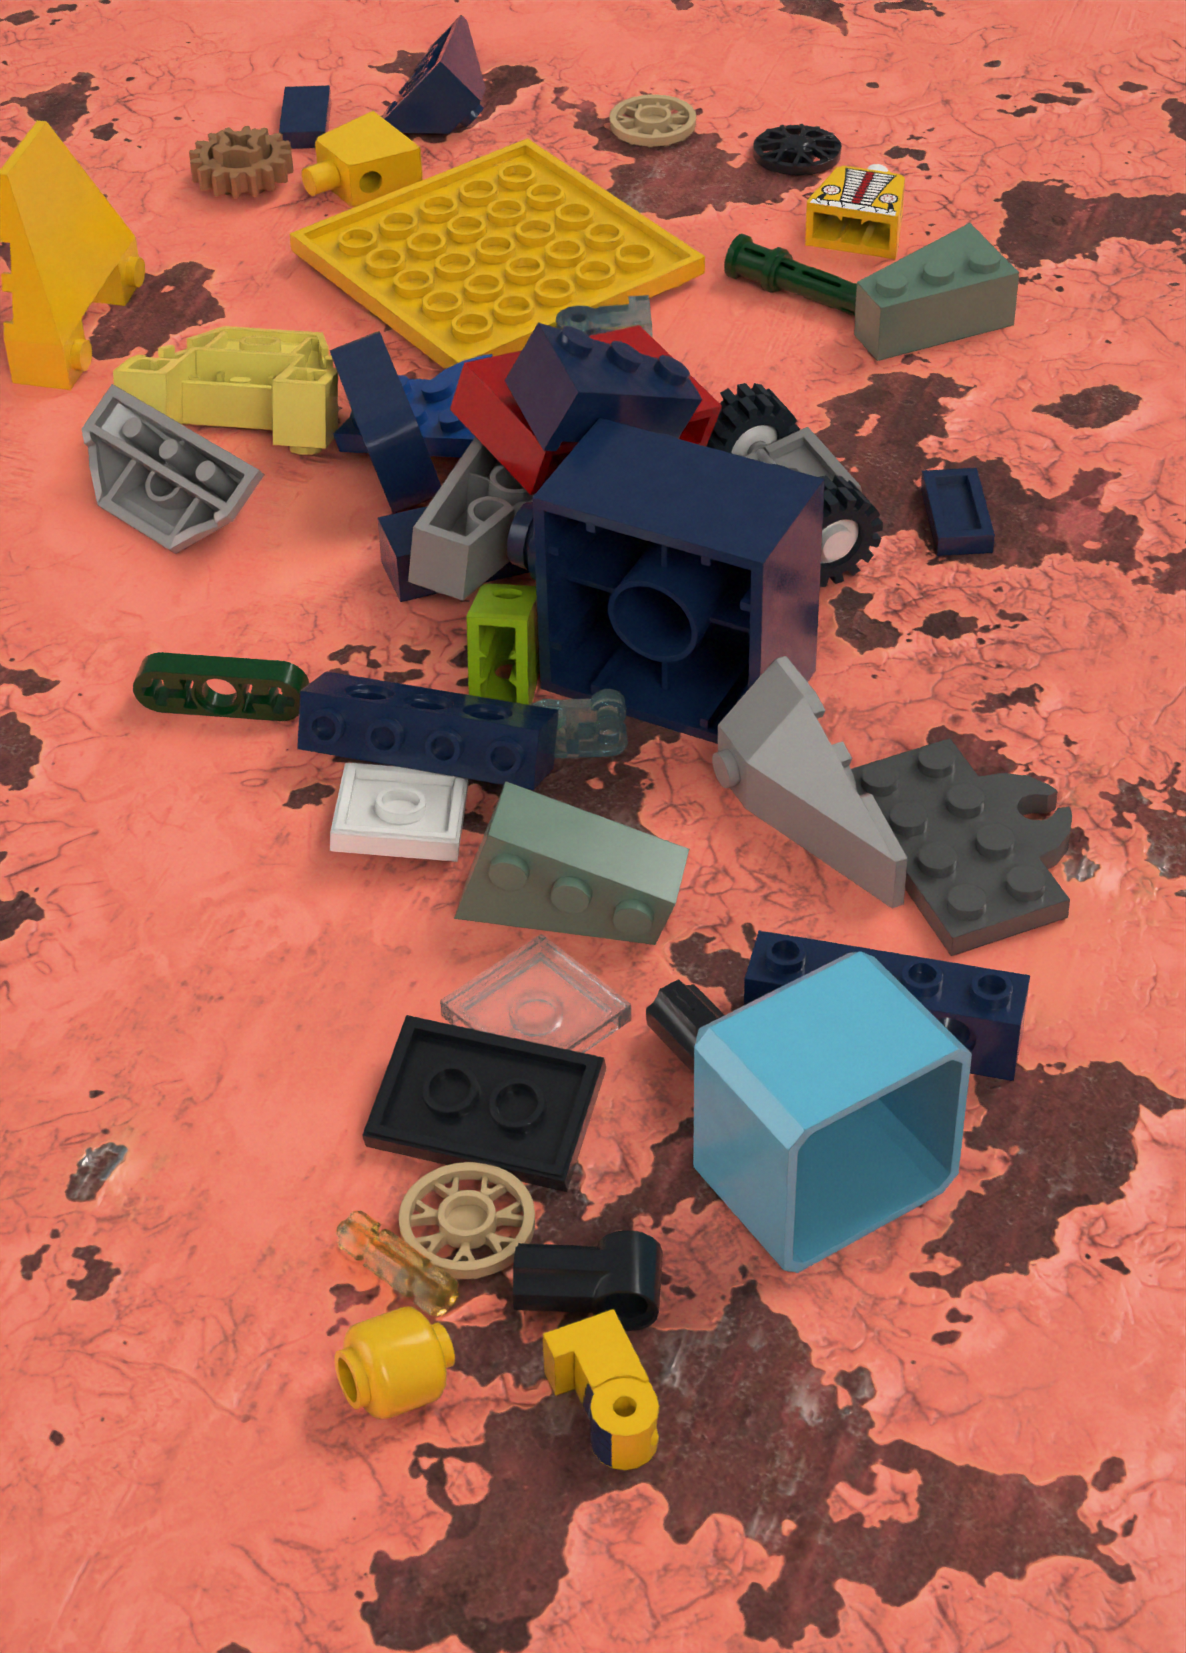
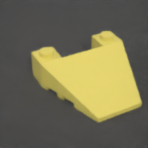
M222 326L187 338V349L175 353V345H166L158 348V358L139 354L128 358L113 370L115 386L180 424L273 430V445L290 446V452L302 455L317 454L322 451V448L326 449L335 439L333 433L338 429V372L336 367H333L332 355H329V347L323 332Z

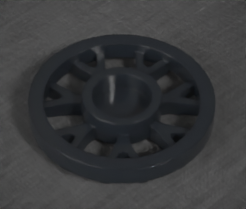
M801 123L799 125L786 126L782 124L780 127L768 128L756 137L753 145V156L759 165L776 173L811 175L826 171L839 162L841 158V142L833 132L821 129L819 126H806Z

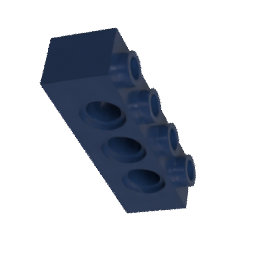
M325 671L300 690L297 749L502 785L505 782H509L525 789L534 790L554 768L559 710Z
M758 931L744 979V1005L848 953L861 951L874 956L972 1053L970 1074L1014 1081L1024 1029L1030 975Z

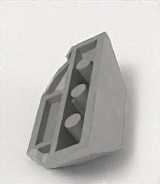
M113 384L81 428L84 444L88 446L89 468L97 505L174 554L233 522L265 475L259 469Z

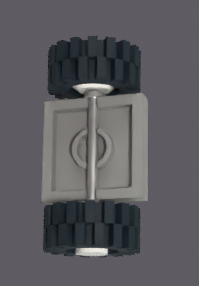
M746 383L737 385V394L735 395L729 388L720 392L723 401L720 403L722 408L706 447L768 464L782 465L794 471L824 478L820 587L827 586L829 577L835 584L844 582L843 573L847 570L854 576L860 571L856 564L861 559L868 563L874 556L868 548L869 546L879 547L882 538L877 532L883 530V522L878 518L880 516L878 510L862 493L859 483L808 426L800 430L796 425L798 421L769 388L766 390L761 384L754 383L751 389Z

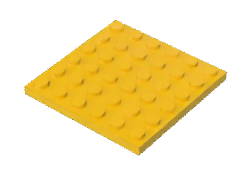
M528 138L289 233L291 251L444 369L461 361L482 355L492 354L493 356L521 351L538 323L562 330V310L568 307L578 305L594 309L604 308L610 316L630 306L641 304L646 299L671 288H677L685 282L705 274L704 255Z

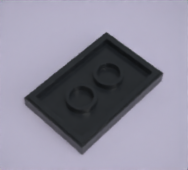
M406 1015L362 1137L366 1147L445 1165L478 1162L497 1166L513 1174L521 1182L567 1192L606 1072L604 1057Z

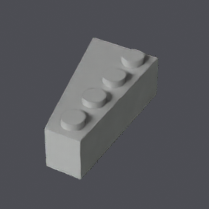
M476 437L414 525L408 582L460 600L468 597L509 562L507 540L511 524L520 507L528 501L532 502V497L534 496L525 490Z

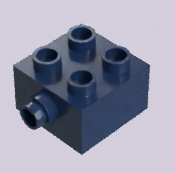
M599 418L532 497V502L528 501L520 507L513 519L508 535L507 555L509 561L516 566L528 570L532 579L536 580L541 689L718 744V724L775 659L787 656L805 680L809 682L816 671L825 479L794 471L782 465L768 464L680 440L668 434L655 433Z

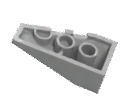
M787 656L775 659L718 724V752H715L712 756L713 769L717 780L722 787H730L745 809L892 909L904 905L907 857L873 795L866 793L859 796L856 791L855 779L849 766L852 757L843 741L831 745L817 720L824 716L825 708L814 689Z

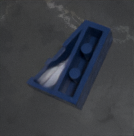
M538 323L505 379L508 388L543 451H557L562 442H579L599 418L679 438L703 400L689 378V370L678 360L666 355H661L658 359L647 356L621 341H613L611 344L591 339L581 330L571 326H564L561 330Z

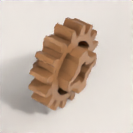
M244 126L241 131H234L228 127L218 133L211 132L208 133V141L197 140L195 142L196 149L189 150L193 183H199L200 190L202 191L213 188L214 196L217 197L223 194H232L233 198H239L242 192H248L251 196L255 197L265 190L274 191L276 190L275 182H288L287 174H291L294 171L290 142L283 141L281 133L269 135L268 128L265 127L251 130L250 126Z

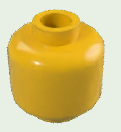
M411 1306L398 1308L353 1324L345 1334L343 1349L336 1351L334 1356L338 1381L350 1406L354 1409L364 1408L372 1417L377 1419L392 1418L438 1400L446 1387V1368L453 1366L455 1363L453 1345L444 1326L439 1322L430 1324L420 1311Z

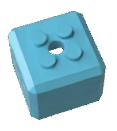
M861 951L848 953L699 1028L694 1046L693 1167L778 1265L785 1271L799 1273L942 1194L959 1174L972 1053L874 956Z

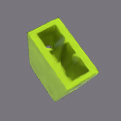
M483 584L466 616L469 695L532 705L540 671L536 586ZM513 664L509 679L501 678L495 674V671L500 666Z

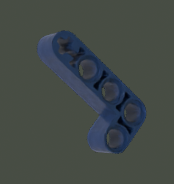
M380 331L331 349L330 353L392 513H397L434 498L441 487V483Z

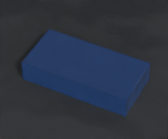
M330 85L286 86L284 88L279 133L282 134L283 141L290 142L291 149L315 148V141L318 136L329 132L332 103Z
M977 468L922 470L921 492L937 556L993 553L995 534Z

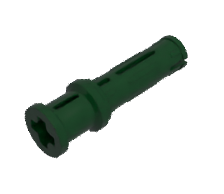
M741 233L737 235L729 246L724 262L726 276L734 279L743 276L761 283V287L765 291L773 293L783 289L855 316L857 283L793 260L792 255L786 249L777 247L771 250L755 244L752 237Z

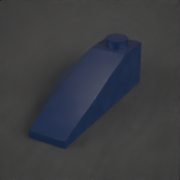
M462 15L429 47L415 67V73L398 92L404 98L399 103L394 100L385 110L382 118L401 133L449 134L459 123L464 128L468 127L482 112L484 107L480 102L486 87L468 21Z

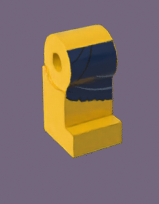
M614 1309L543 1333L544 1374L555 1396L575 1389L590 1419L591 1445L593 1453L599 1461L610 1468L619 1470L639 1468L649 1462L657 1451L659 1441L656 1427L659 1404L649 1378Z

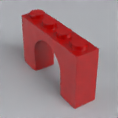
M640 325L589 336L591 339L611 344L613 341H621L630 345L639 353L657 359L661 355L672 357ZM521 351L465 362L450 410L530 495L536 494L579 442H562L557 451H543L505 382ZM690 375L691 382L703 400L678 439L707 446L722 405Z

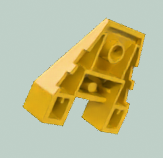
M37 120L0 169V242L10 243L11 272L1 273L2 292L12 293L13 319L3 322L4 343L12 383L71 390L82 372L88 370L92 359L91 343L85 339L82 322L83 315L92 302L125 306L136 288L141 287L143 284L145 262L138 255L136 236L48 122Z

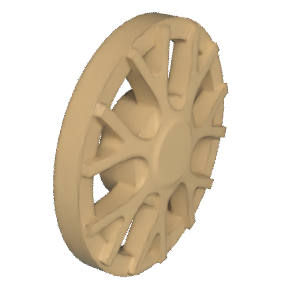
M667 95L635 96L618 103L610 112V129L619 140L628 142L630 145L648 146V148L653 146L667 147L669 144L686 140L687 137L693 134L696 128V112L694 108L684 100ZM675 109V110L679 111V112H677V113L671 115V111H672V110ZM623 114H626V115H629V116L634 117V118H629V117H625V116H622V115H623Z
M478 1162L446 1165L424 1175L406 1193L399 1210L401 1240L411 1258L426 1270L450 1279H478L497 1273L514 1263L515 1247L518 1246V1243L530 1244L535 1230L534 1203L525 1185L513 1174L500 1167ZM459 1180H482L481 1191H459ZM453 1182V1186L451 1188H447L444 1186V1184ZM489 1182L496 1184L495 1187L488 1188ZM432 1190L444 1199L439 1205L438 1210L431 1208L421 1201ZM507 1191L517 1200V1202L499 1211L495 1210L493 1203L494 1200ZM414 1210H416L420 1214H413ZM437 1225L439 1226V1233L415 1238L411 1227ZM497 1226L521 1227L515 1239L495 1234ZM447 1244L459 1249L453 1260L439 1257L436 1254ZM487 1245L494 1252V1255L475 1260L471 1249Z

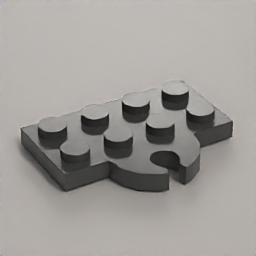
M950 738L851 769L859 796L866 793L873 795L907 857L905 890L950 956L1068 918L1070 898L1048 869L1056 866L1068 851L1072 823L1070 806L1057 808L1055 813L1045 820H1031L1024 817L1026 814H1047L1055 810L1058 794L1055 788L1027 775L998 773L978 776Z

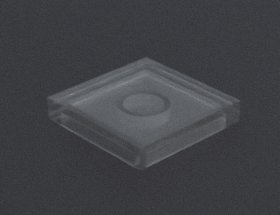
M543 934L538 935L440 1000L441 1016L451 1025L585 1053L632 1020L631 1004Z

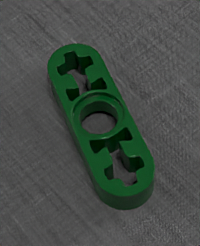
M158 652L146 656L141 662L133 683V693L143 706L161 713L289 721L299 716L300 690L310 683L307 675L301 668L286 661ZM210 679L224 680L235 688L236 693L229 695L217 693L208 686L206 681ZM250 685L253 686V687H252V690H251V693L248 692V691H249V688H250Z

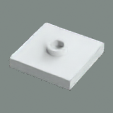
M345 763L330 831V851L458 862L468 793V779L397 766Z

